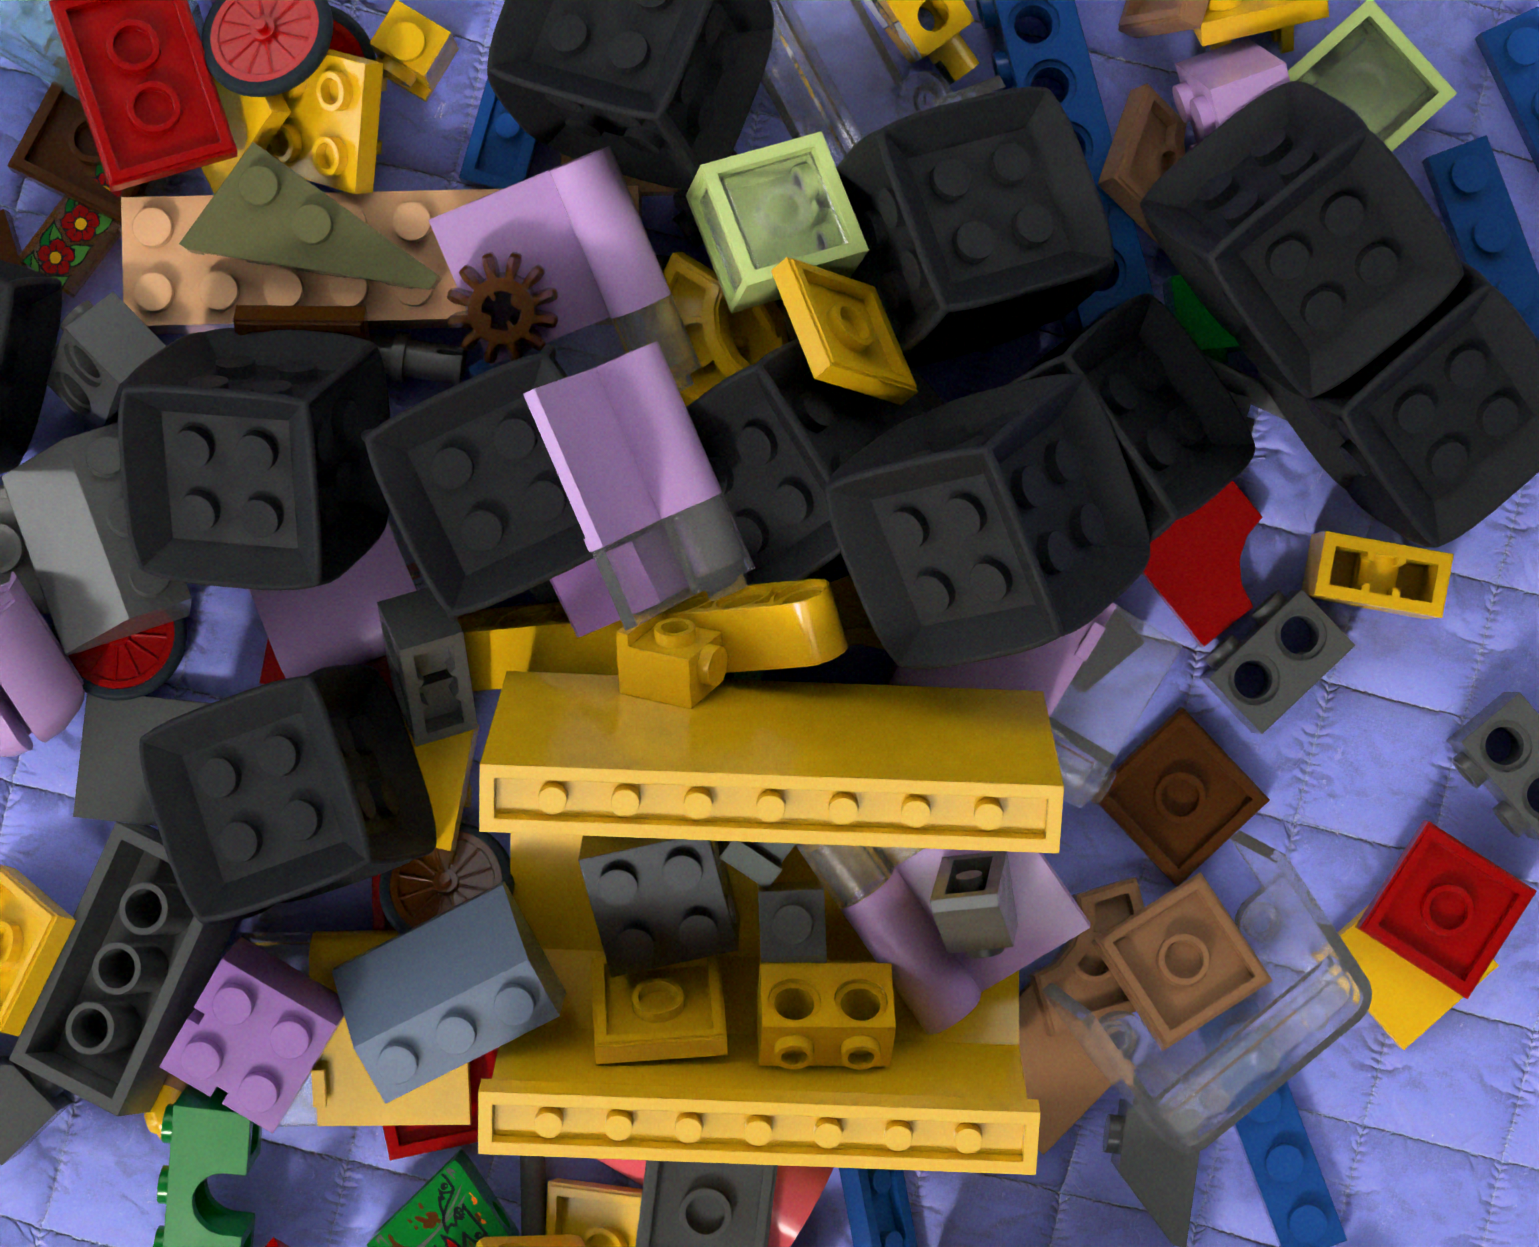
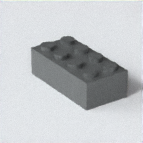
M116 822L73 916L77 921L16 1042L9 1060L116 1116L151 1112L168 1074L167 1071L159 1066L186 1019L195 1010L194 1006L214 972L236 921L217 926H207L200 923L190 910L179 889L159 830L149 825Z

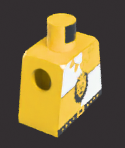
M863 0L906 60L912 64L928 55L948 86L980 64L959 34L960 31L974 22V18L963 0ZM919 8H924L932 14L934 18L932 31L924 29L919 23Z

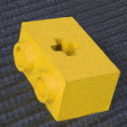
M1322 531L1311 534L1302 590L1311 599L1420 619L1442 618L1454 554Z

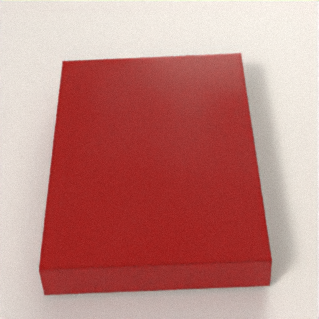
M187 0L49 1L50 10L111 192L237 157L238 150L213 76L207 67L205 52Z

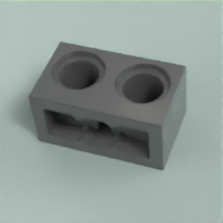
M111 292L95 305L90 301L79 304L64 318L60 325V328L63 330L60 342L51 353L54 361L46 383L91 430L118 422L120 397L126 379L145 360L166 347L141 319L114 292Z
M429 587L377 602L394 699L416 747L478 728L464 634L458 620L450 621L447 618V612L437 601Z
M1302 589L1290 591L1286 596L1279 590H1276L1251 613L1250 616L1257 623L1240 640L1233 634H1230L1204 659L1210 665V668L1200 679L1251 733L1263 734L1355 646ZM1291 617H1297L1304 621L1310 633L1307 646L1296 654L1287 650L1281 641V629L1284 623ZM1246 661L1256 663L1264 675L1263 687L1255 696L1250 698L1240 694L1234 683V675L1237 668Z
M1503 692L1446 741L1457 753L1451 761L1464 779L1476 789L1483 784L1498 801V804L1492 810L1500 822L1518 838L1524 833L1529 838L1539 840V811L1533 810L1527 799V791L1530 784L1539 778V714L1520 692ZM1500 727L1508 733L1511 740V749L1504 760L1495 763L1486 752V740L1494 729Z

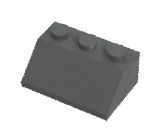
M118 422L62 439L1 476L65 657L189 616L192 597L187 583L167 580L140 570L134 557L124 509L119 459Z

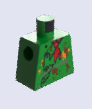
M460 1149L373 1234L367 1246L476 1247V1243L484 1237L519 1236L520 1233L469 1156Z

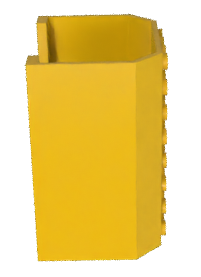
M507 671L480 761L479 832L510 833V874L515 882L513 898L566 994L559 1017L500 1046L492 1079L481 1078L478 1091V1154L1036 1175L1040 1106L1038 1099H1027L1019 1046V970L981 992L978 1004L962 1020L950 1028L933 1035L926 1034L893 986L896 1032L891 1067H872L856 1070L845 1066H807L801 1069H786L781 1066H759L757 991L761 953L758 883L726 863L740 915L739 949L720 954L728 1055L596 1064L591 958L605 957V953L578 859L583 836L794 843L795 846L782 861L783 870L773 883L822 881L825 898L827 963H877L839 909V905L858 886L919 848L1059 853L1064 783L1044 692L724 679L720 685L714 688L692 709L619 694L618 675Z

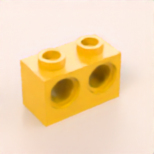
M760 962L757 991L759 1066H781L786 1069H801L807 1066H845L856 1070L872 1067H891L896 1032L891 963Z

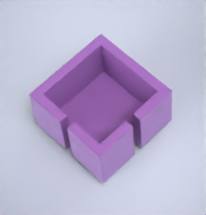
M240 937L221 959L196 1002L195 1010L186 1019L159 1067L211 1097L217 1087L226 1091L228 1094L222 1102L223 1105L267 1131L274 1133L344 1018L339 995Z

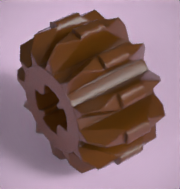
M493 252L485 253L482 256V265L486 274L485 279L475 268L469 265H465L459 271L462 280L474 292L462 288H451L447 294V299L452 303L468 307V310L456 312L447 319L450 328H460L471 324L473 330L465 336L461 342V347L465 351H469L475 347L480 338H483L489 342L484 353V361L490 364L495 362L499 354L500 344H506L511 361L523 358L520 338H523L533 349L541 351L546 345V340L532 324L545 328H555L558 323L557 315L549 311L537 309L539 305L555 301L558 298L557 289L545 288L534 292L532 286L541 280L545 269L538 264L530 270L525 278L517 275L522 263V255L517 252L510 254L506 272H500L497 258ZM499 291H506L512 294L511 305L521 309L520 318L516 319L513 315H510L506 324L494 321L495 310L485 306L487 296L495 301L500 294Z

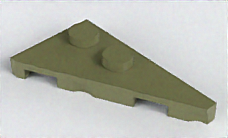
M252 142L179 243L194 254L204 255L205 253L246 260L249 263L268 266L273 264L291 267L294 270L342 278L347 276L383 282L387 285L409 289L431 290V288L435 289L441 281L440 276L254 142Z

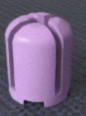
M11 571L10 582L0 584V757L17 756L32 750L33 742L29 737L31 733L38 740L47 742L64 731L79 711L85 694L82 686L84 684L82 677L68 656L65 657L61 644L14 571Z

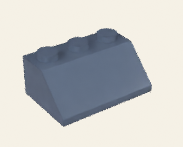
M505 881L334 967L332 970L353 1048L385 1104L559 1017L566 994Z

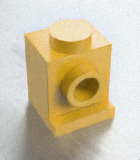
M395 0L369 43L377 55L376 60L384 63L383 76L425 102L428 101L459 50L450 31L399 0Z
M652 606L640 612L616 632L619 694L692 709L724 681L728 666V653L726 648L722 646L721 631L696 627L692 621L683 618L662 620V608Z

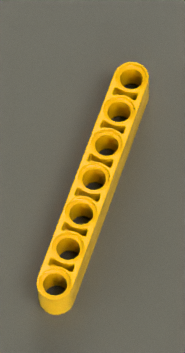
M825 579L678 591L654 605L662 608V620L683 618L692 621L696 627L721 631L722 646L726 648L728 653L726 673L815 666L839 657L848 648L829 581ZM560 602L487 608L464 614L458 617L457 620L464 634L472 691L502 689L507 671L618 675L616 632L640 612L578 638Z

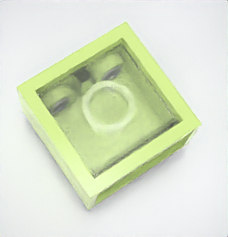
M1366 0L1288 70L1290 82L1301 81L1313 85L1355 111L1363 119L1369 130L1382 140L1391 152L1457 94L1374 0Z
M822 131L701 164L686 194L687 201L731 313L782 299L771 270L786 257L851 278L869 251Z

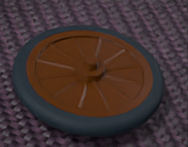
M461 822L456 850L447 851L435 848L433 852L426 856L381 873L379 895L381 906L388 922L401 934L505 881L513 896L515 882L510 874V858L499 841L488 832H479V827Z

